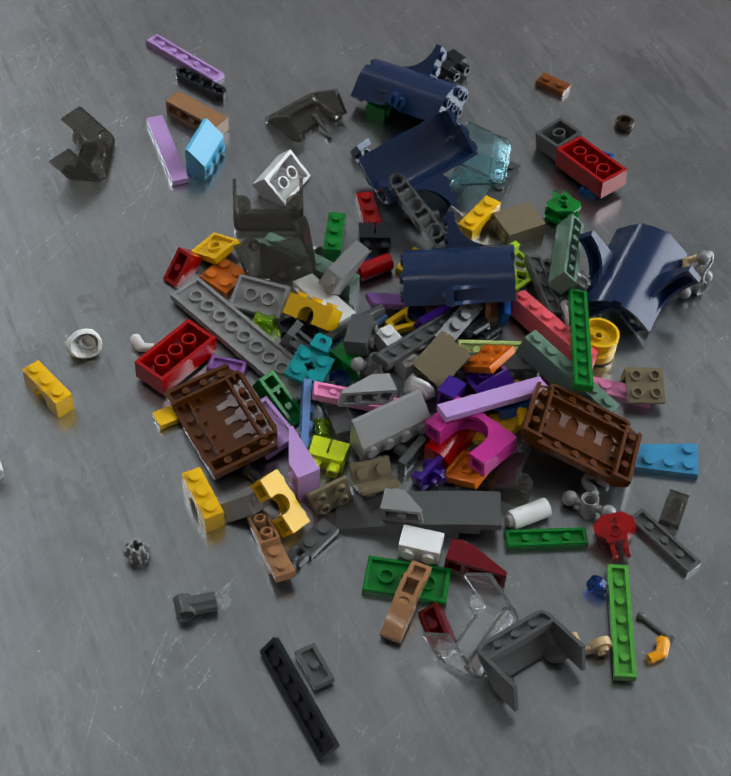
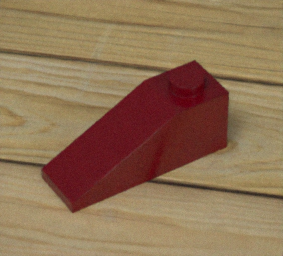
M452 538L445 557L444 567L452 568L451 572L505 587L507 572L473 544Z

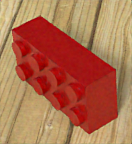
M582 136L556 149L555 165L600 199L625 185L628 169Z
M187 319L134 361L136 377L164 396L165 391L175 387L208 360L211 355L216 353V337Z

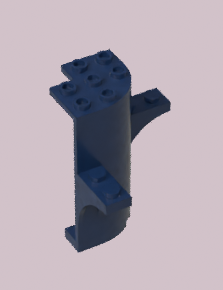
M436 44L432 53L425 60L409 67L398 66L380 59L371 60V64H366L361 70L350 96L357 101L362 102L364 100L424 121L441 111L450 109L451 112L453 111L456 114L458 120L462 114L464 102L468 99L469 91L461 85L437 78L441 71V65L446 59L447 50L443 46Z
M450 109L441 111L413 128L394 135L392 139L355 159L368 185L374 193H377L378 199L382 203L391 204L396 201L395 196L390 190L389 178L394 173H400L415 191L425 190L436 194L446 203L448 208L449 206L455 207L459 205L457 202L458 196L449 187L450 181L443 174L478 155L476 151L478 148L475 142L471 141L468 128L463 124H457V116L453 111L451 112Z
M446 211L447 215H443L444 226H447L444 241L445 244H448V248L405 250L404 254H400V263L403 265V273L399 275L400 284H403V291L400 293V297L404 307L446 305L448 307L474 303L516 301L514 244L483 245L474 242L460 229L456 221L455 211Z
M640 223L619 228L616 230L608 246L594 230L582 233L578 237L586 252L589 263L591 285L586 290L589 316L615 310L635 335L650 332L659 312L666 303L682 290L698 284L701 280L700 275L692 265L682 267V259L687 257L688 254L669 232H665L657 227Z

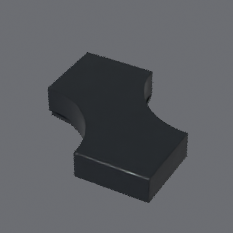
M293 316L275 320V326L280 338L284 337L296 322ZM303 324L300 328L312 340L319 333L315 325Z

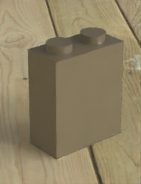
M530 202L494 212L490 222L492 230L498 234L501 242H504L505 245L515 240L521 244L543 237L546 223Z
M443 331L435 337L410 367L423 380L433 386L436 391L449 375L454 377L471 356L465 346H459L451 334L448 332L444 333Z

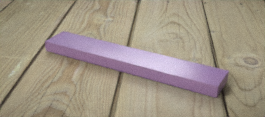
M158 34L146 40L148 47L180 66L188 67L216 83L224 78L223 72Z
M163 115L148 117L147 124L172 186L188 183V175Z
M538 376L437 404L436 410L445 422L530 399L537 382H542L541 385L544 386L547 385Z

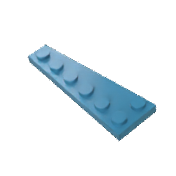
M640 444L634 472L697 479L699 475L698 444Z

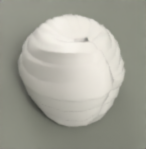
M85 328L72 333L66 340L65 345L72 356L86 359L95 357L101 352L102 339L93 329Z
M412 372L404 382L403 396L417 389L421 390L425 401L436 395L434 387L415 372Z

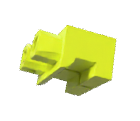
M314 435L309 452L318 467L325 469L326 475L335 479L339 473H343L344 465L349 459L350 443L333 440L331 444V439Z

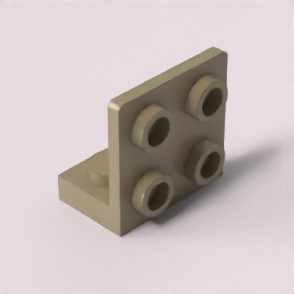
M625 367L621 375V383H626L628 404L666 403L663 368Z
M388 455L349 464L352 485L364 497L375 496L376 492L384 491L385 488L401 487L400 482L392 476Z
M342 476L305 494L316 517L321 514H327L330 510L340 505H345L353 499L346 476Z

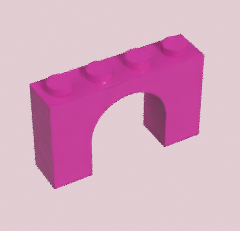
M436 412L425 421V435L439 445L460 430H475L484 435L486 440L469 453V467L483 477L514 453L517 448V437L514 433L500 426L497 421H493L484 412L445 422L441 415Z

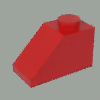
M178 247L163 279L178 288L196 273L203 257L189 249Z

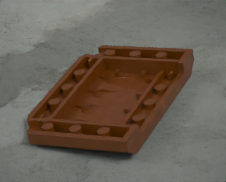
M223 364L164 392L179 423L214 480L278 450V429L244 374L238 370L230 369L229 365Z
M537 382L520 430L524 441L613 487H628L632 481L642 434L634 432L630 428L631 423L627 419L558 384L551 383L550 386L541 385L542 382Z

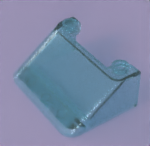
M468 121L465 126L470 132L469 137L471 141H474L477 145L478 150L476 151L478 155L465 161V164L458 165L448 178L450 183L454 186L503 184L507 176L511 142L501 135Z

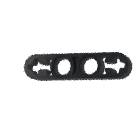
M181 66L176 69V79L216 101L226 99V88L188 67Z

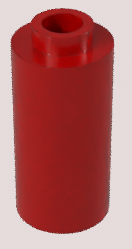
M385 253L364 261L356 271V274L360 275V281L362 282L394 269L393 259L389 253Z

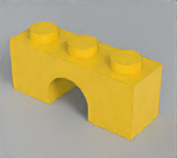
M486 195L458 223L462 232L475 242L480 237L483 225L491 226L492 214L500 211L501 202Z
M298 291V294L290 292L283 313L307 321L309 314L313 311L312 325L328 331L337 328L343 312L336 310V305L328 302L326 305H323V300L312 297V300L308 299L309 295Z
M39 360L22 369L25 385L35 395L41 393L46 400L47 407L58 418L75 409L72 393Z
M201 467L181 473L182 488L189 502H194L198 519L205 533L224 527V511Z
M278 469L266 474L250 485L260 503L271 499L278 504L279 515L272 522L282 538L295 533L310 522L305 510L298 503L295 494L290 490Z

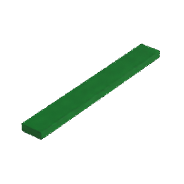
M569 289L568 310L573 390L593 392L594 383L587 291Z

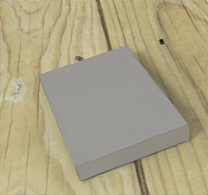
M239 274L229 302L241 312L271 320L282 319L283 310L292 288Z

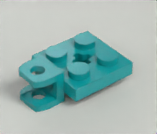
M318 333L314 336L309 347L300 344L283 377L300 385L303 384L304 378L312 379L311 387H313L314 381L324 383L335 362V359L329 357L332 338ZM306 365H312L314 370L310 369L307 371Z

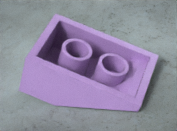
M290 426L288 487L295 494L299 502L307 498L305 494L320 487V468L294 427Z

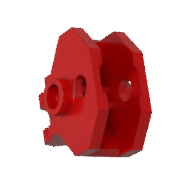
M622 511L600 516L593 525L596 539L608 544L614 561L618 560L619 556L615 547L624 546V554L626 558H630L629 539L637 531L634 516Z

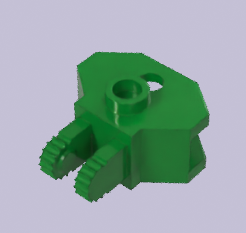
M552 190V199L546 202L544 217L553 224H559L571 214L579 219L581 202L568 195V190H563L562 195H558L557 190Z

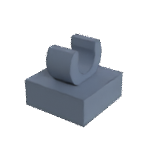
M367 138L356 145L350 152L352 156L355 157L359 154V157H361L364 153L370 152L371 149L368 147L372 144L371 141Z

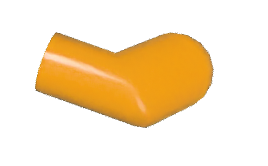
M658 636L655 639L657 642L656 650L645 655L649 664L668 656L670 641L667 637Z

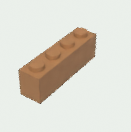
M177 91L166 100L167 114L195 129H198L203 119L206 118L222 134L229 130V117L180 91Z

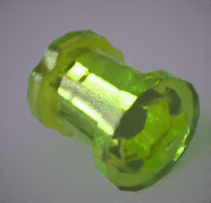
M256 311L253 322L257 326L265 327L272 331L276 315L272 314L270 316L262 314L261 311Z
M326 418L313 420L315 435L331 439L332 436L328 430L329 420Z

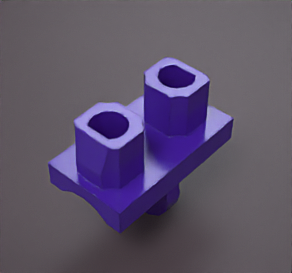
M437 456L434 460L427 458L422 465L423 471H414L411 474L412 482L419 486L420 491H429L436 484L442 486L446 483L445 474L447 472L442 464L443 458L441 456Z

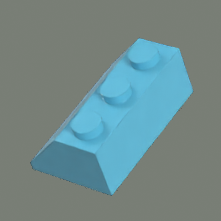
M206 118L203 119L185 148L187 175L204 180L212 173L215 163H218L221 153H224L226 148L224 135Z

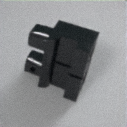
M452 49L447 52L446 59L441 65L440 75L445 81L452 80L456 82L460 78V73L465 76L470 73V66L466 64L465 56Z
M358 222V240L371 251L370 253H372V250H379V253L383 255L391 250L392 223H376V231L374 233V223Z

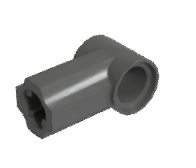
M214 591L193 596L189 593H180L173 598L176 619L180 622L190 621L198 614L218 611Z

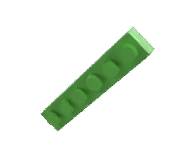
M607 564L606 577L612 643L613 680L636 682L637 670L628 565Z

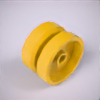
M590 318L591 346L598 352L594 365L609 363L613 359L620 337L619 329L609 320Z

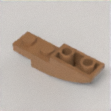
M267 511L247 517L255 543L269 575L273 576L276 583L296 577V571L281 544V538Z
M414 560L411 561L407 572H404L380 632L381 637L399 644L401 643L416 610V604L431 574L432 567Z

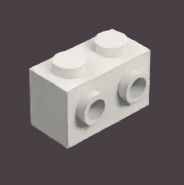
M403 525L397 556L407 560L412 559L426 564L438 565L445 533Z

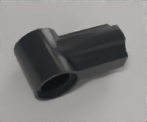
M484 316L478 317L466 327L456 340H475L479 337L480 333L490 329L488 319Z

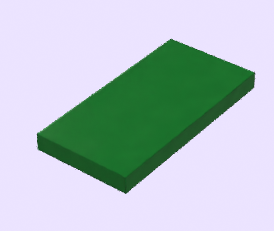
M369 555L362 594L393 599L404 572H407L411 562ZM425 564L432 567V571L417 603L431 605L437 602L446 608L452 568Z

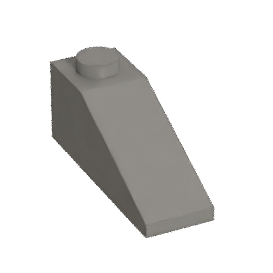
M356 240L327 269L318 283L331 294L340 295L371 251Z
M390 373L371 374L343 389L337 406L387 404L393 401L397 389Z

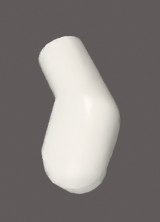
M133 334L130 337L131 345L138 352H147L155 345V343H145L139 334Z

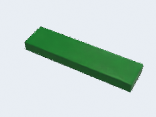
M585 527L504 530L506 551L588 548L589 545Z

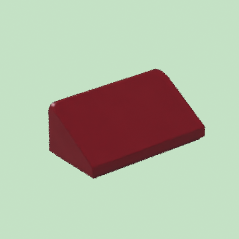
M434 602L418 612L433 649L457 642L441 605Z

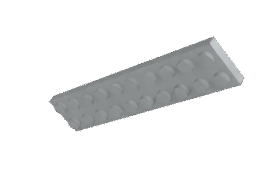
M195 278L170 294V298L174 303L241 360L246 361L248 366L261 377L274 370L296 401L301 399L302 385L283 377L293 355L201 278Z

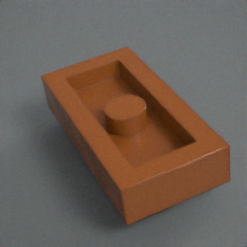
M543 73L535 83L536 86L560 97H563L571 87V84L547 73Z

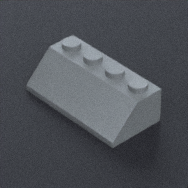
M417 389L351 420L350 445L362 461L373 458L384 450H390L401 442H407L418 434L425 433V421L430 418V414L421 390Z

